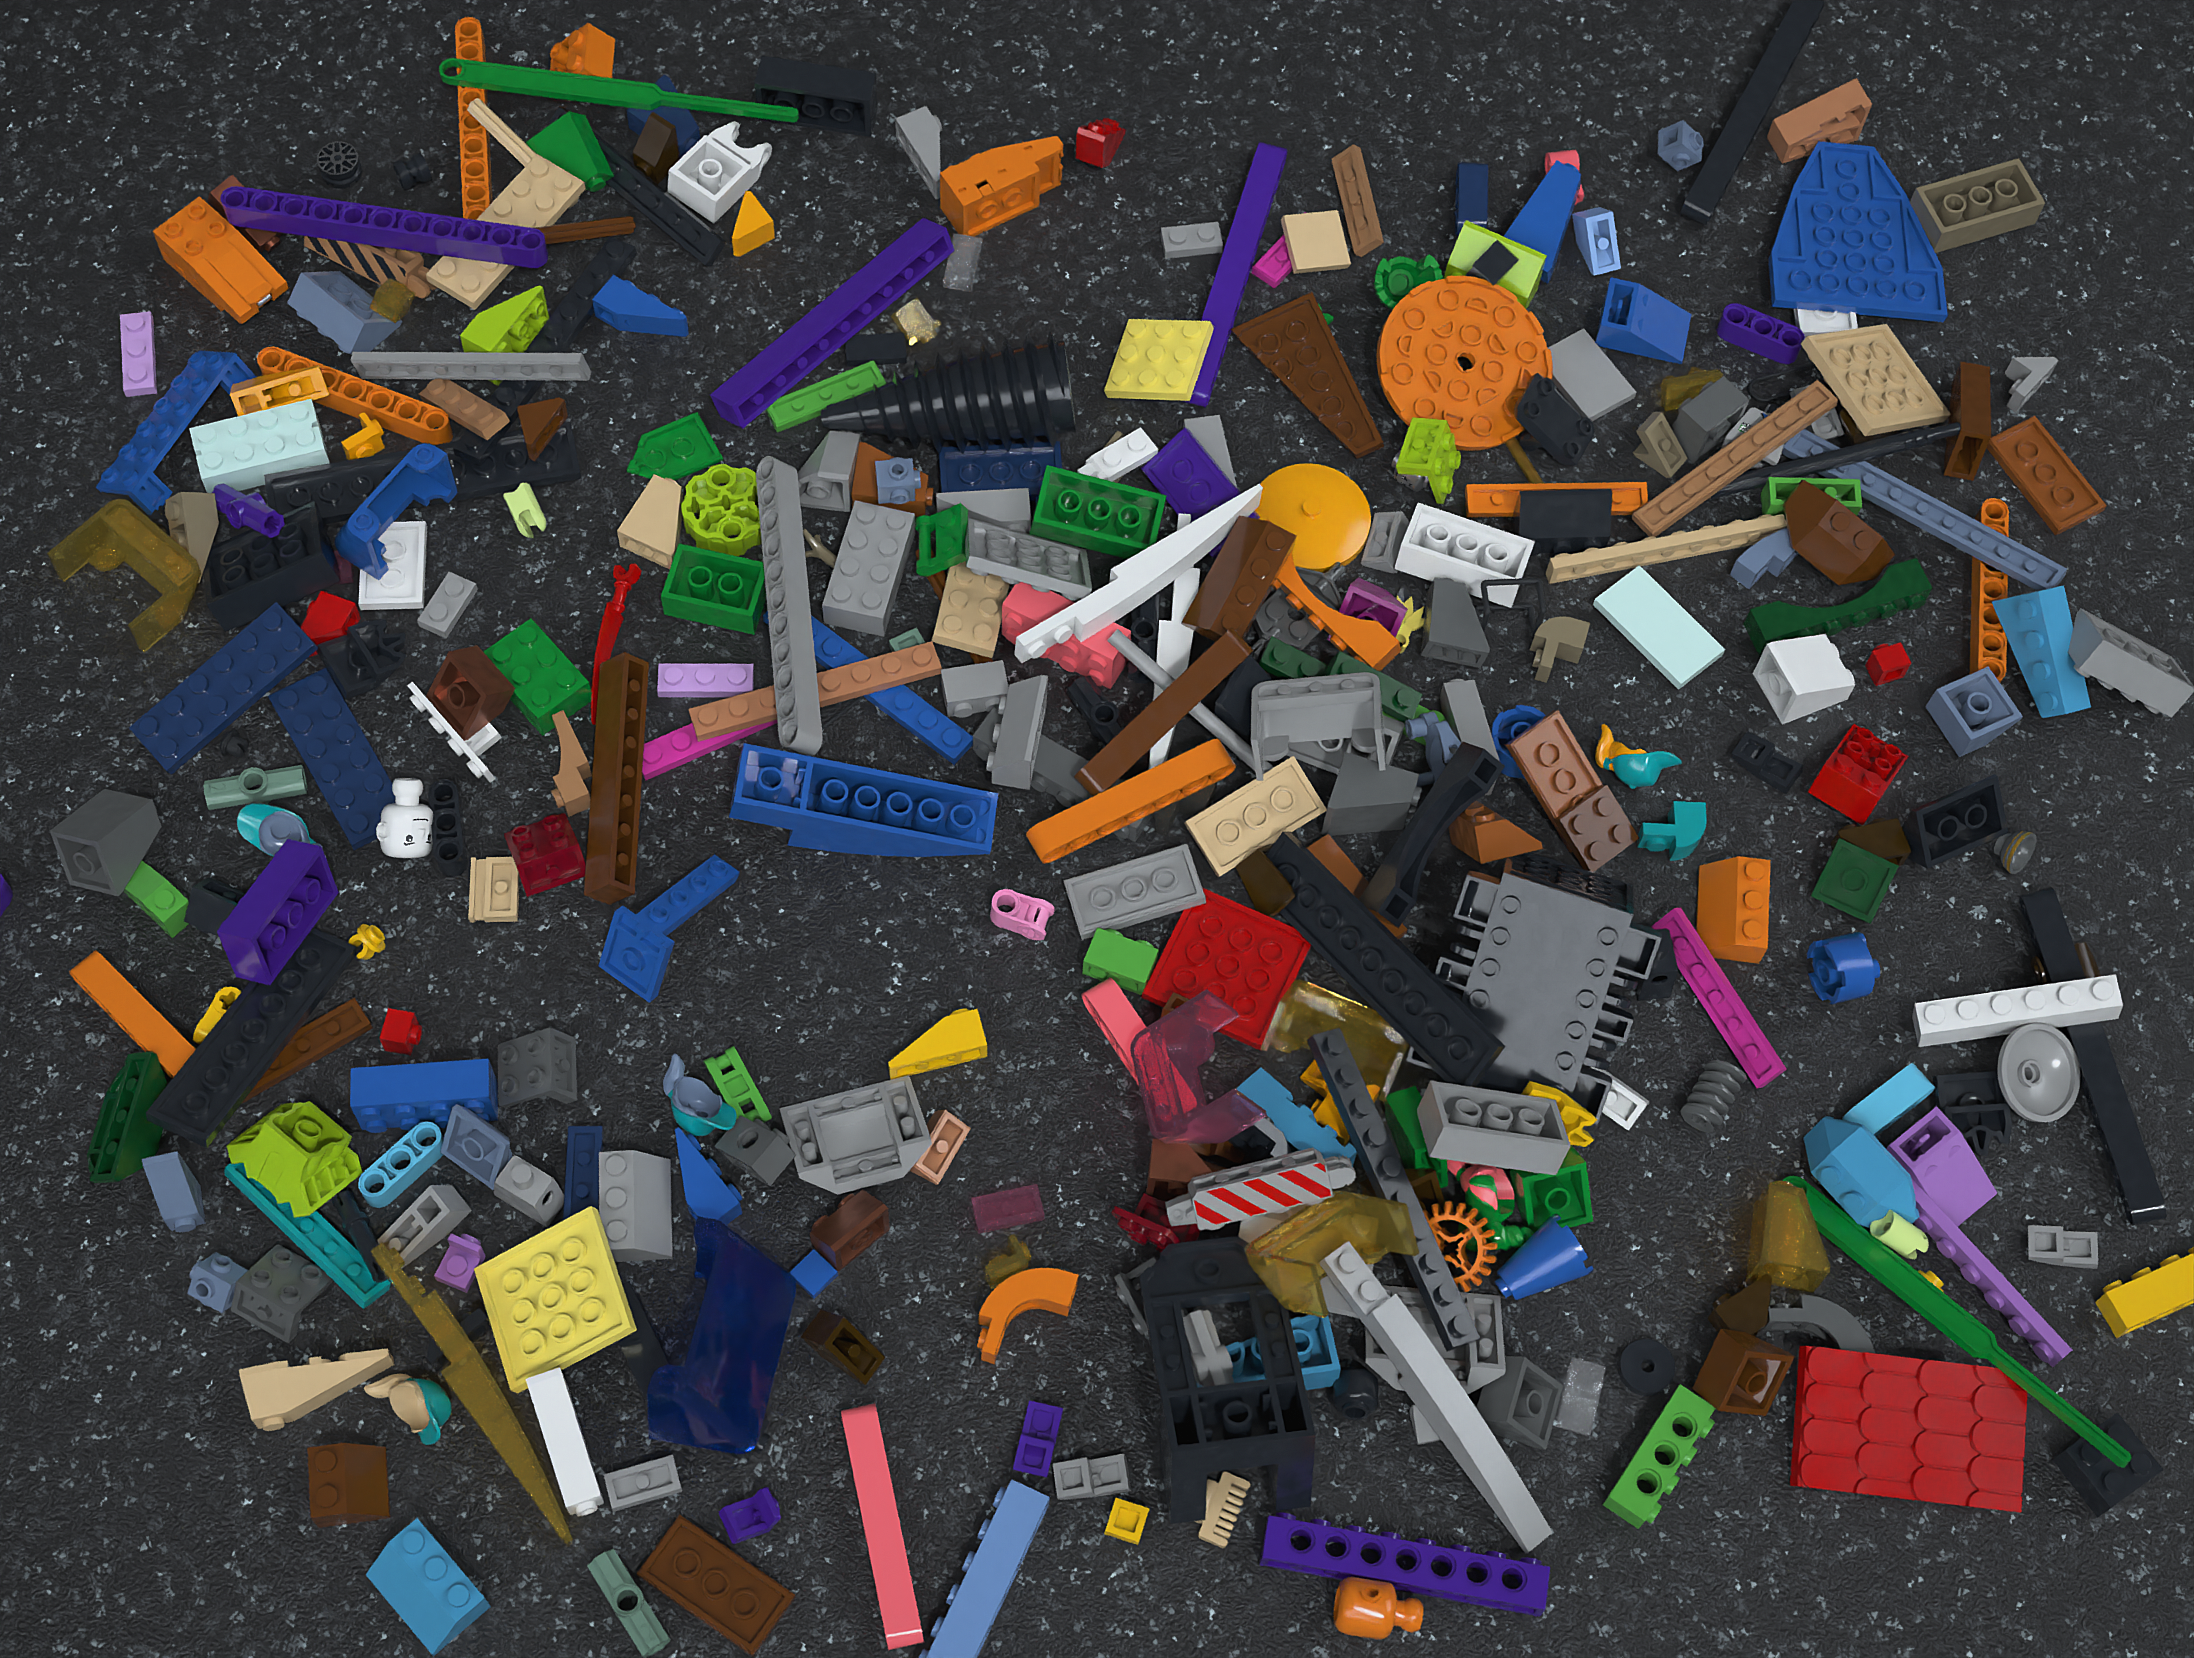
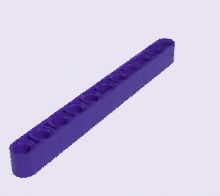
M1259 142L1201 319V321H1211L1214 330L1190 401L1182 402L1205 408L1208 406L1231 329L1236 319L1282 175L1288 151L1286 148Z
M232 186L225 189L220 199L228 222L239 227L527 268H539L548 260L545 237L540 230L535 228L240 186Z

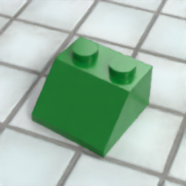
M1572 1145L1556 1175L1510 1169L1514 1197L1526 1228L1531 1229L1535 1233L1555 1213L1561 1217L1556 1223L1562 1228L1566 1225L1570 1228L1593 1222L1586 1161Z

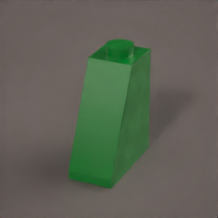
M569 111L526 142L536 154L584 181L585 190L591 192L598 191L606 185V181L614 176L590 124L583 114Z
M1416 1086L1384 1095L1385 1118L1405 1169L1433 1168L1436 1171L1440 1188L1448 1186L1447 1159L1441 1160L1429 1157L1417 1114V1108L1422 1097Z

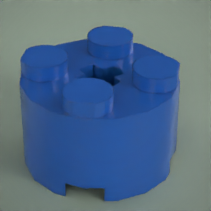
M1517 705L1515 709L1507 710L1504 713L1503 711L1500 712L1494 720L1490 732L1499 760L1505 766L1501 771L1504 775L1525 779L1505 744L1546 715L1531 706Z
M1856 932L1814 941L1809 946L1807 959L1813 958L1814 969L1813 973H1809V979L1814 991L1822 1001L1828 999L1830 1004H1837L1868 996L1872 992L1875 978L1880 977V965L1876 959H1872L1863 933Z

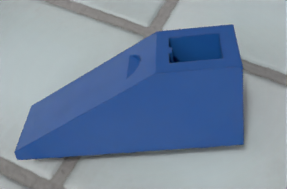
M613 275L592 299L595 317L619 331L687 337L689 334L687 317L681 310L670 308L655 295L646 294L637 289L629 280H622Z
M678 1127L675 1129L688 1210L710 1238L742 1214L740 1205L742 1196L732 1183L726 1186L719 1176L722 1175V1172L711 1158L705 1160L699 1151L702 1148L696 1138L691 1133L685 1135Z

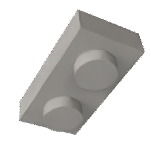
M1218 222L1161 228L1160 236L1165 259L1223 252V242Z
M448 572L418 618L419 627L447 639L477 592L476 583Z
M673 1455L604 1475L613 1512L682 1492Z

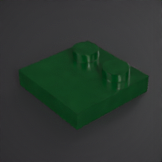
M1839 838L1811 896L1871 924L1899 866Z

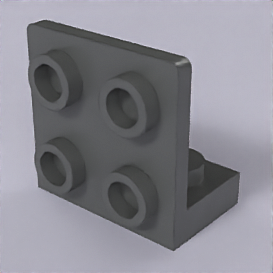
M549 1027L498 1045L499 1106L507 1108L545 1095L566 1104L577 1101L576 1038Z
M277 1244L236 1281L231 1311L289 1344L297 1336L301 1312L333 1280L319 1266Z

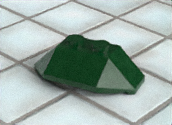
M152 1051L128 1054L124 1061L125 1066L117 1073L105 1094L87 1153L88 1169L91 1173L89 1178L93 1183L121 1181L142 1169V1159L154 1157L159 1149L163 1128L147 1121L146 1112L167 1087V1082L158 1056Z

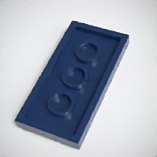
M1056 441L1054 449L1050 442L1034 443L1032 450L1029 449L1026 443L1012 444L1009 452H1007L1003 444L989 445L986 454L980 445L966 446L964 454L960 452L958 447H943L939 453L941 493L1028 488L1029 501H1036L1046 466L1049 465L1062 469L1060 441Z

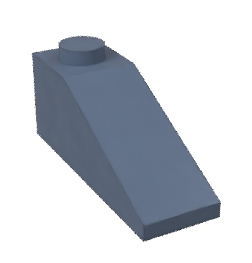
M178 1151L142 1159L145 1173L163 1221L169 1229L176 1232H188L194 1230L196 1225L205 1224L201 1186Z

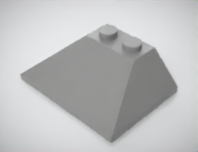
M909 1075L779 1108L787 1137L790 1140V1148L796 1154L794 1162L799 1179L835 1194H842L903 1178L932 1144Z
M1382 1285L1390 1297L1394 1294L1398 1295L1467 1395L1505 1375L1500 1295L1460 1292L1480 1339L1474 1343L1446 1352L1418 1288ZM1365 1326V1362L1395 1390L1405 1391L1397 1381L1403 1376Z

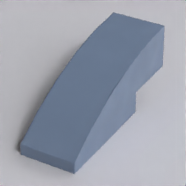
M1787 527L1763 538L1746 550L1736 560L1730 576L1748 589L1767 570L1778 577L1798 555L1790 546Z

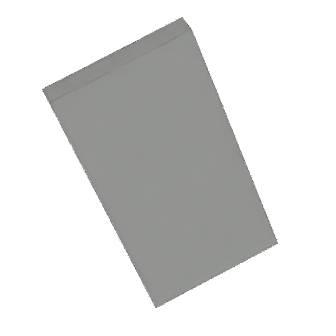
M1187 844L1063 880L1082 940L1094 937L1097 927L1103 930H1118L1206 903V898Z

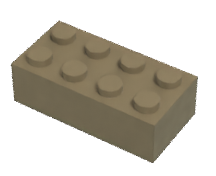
M2018 158L1918 187L1914 191L1910 204L1935 253L2033 225L2037 221L2045 201Z

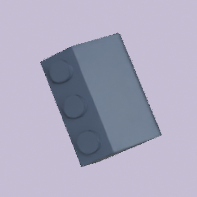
M340 271L301 272L287 302L297 311L296 313L299 317L313 323L318 327L319 333L334 340L339 344L340 350L351 355L353 352L372 351L400 327L402 323L401 319Z

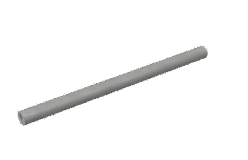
M1117 629L1107 640L1163 691L1175 681L1172 676L1120 630ZM1199 702L1189 714L1255 771L1252 747ZM1264 761L1263 774L1274 768L1268 761Z

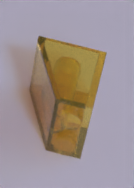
M1787 1181L1769 1182L1754 1204L1746 1280L1753 1275L1759 1279L1768 1273L1772 1277L1771 1285L1813 1293L1830 1273V1264L1803 1188L1794 1187L1792 1183Z

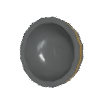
M2029 831L2008 832L1998 838L1994 846V853L2000 856L2001 864L2009 873L2016 874L2030 860L2035 850L2037 837Z

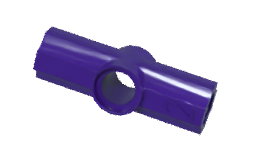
M224 483L214 486L212 493H215L217 510L226 514L234 528L238 529L248 526L269 538L279 535L281 528L285 525L284 517L268 507L259 493L254 492L245 495Z

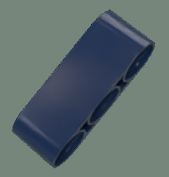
M1458 162L1455 189V235L1459 236L1465 221L1487 229L1488 164Z

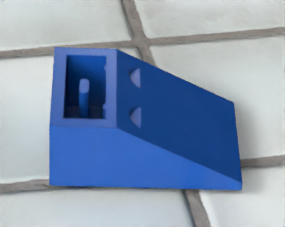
M1610 277L1603 300L1595 342L1599 347L1682 364L1691 314L1639 283Z

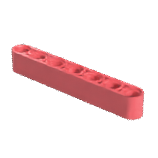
M874 1403L841 1410L888 1650L923 1643L922 1628L876 1405Z

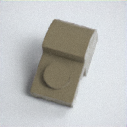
M1560 616L1548 619L1539 626L1530 648L1531 651L1536 652L1532 667L1538 668L1535 680L1547 683L1555 657L1578 664L1590 626L1589 622Z

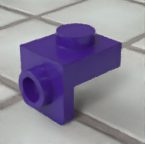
M767 1487L759 1489L753 1497L725 1506L718 1512L732 1544L769 1532L781 1519L779 1504L771 1496Z

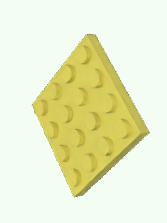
M592 1206L474 1268L510 1390L515 1393L528 1388L527 1378L559 1367L563 1370L637 1331L598 1209Z

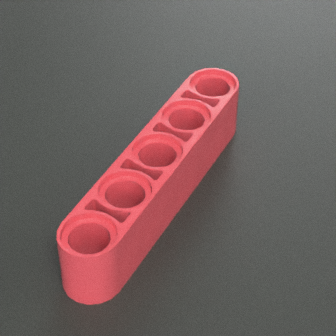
M1109 977L1083 992L1081 997L1088 1012L1162 1121L1169 1125L1196 1109L1197 1104L1192 1093L1117 983Z

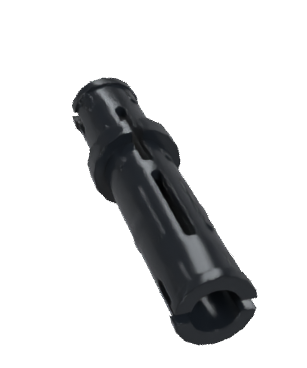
M351 1191L339 1193L338 1195L342 1203L335 1196L332 1204L343 1221L342 1229L345 1234L347 1233V1235L351 1236L372 1275L373 1281L381 1283L388 1280L383 1271H386L388 1276L392 1277L394 1269L388 1262L369 1226L370 1219L368 1215L361 1212Z

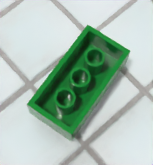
M1047 465L1029 534L1129 559L1156 543L1167 495Z

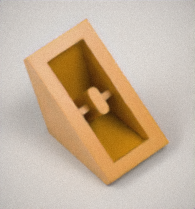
M745 191L732 236L734 256L739 257L775 238L773 219L750 191Z

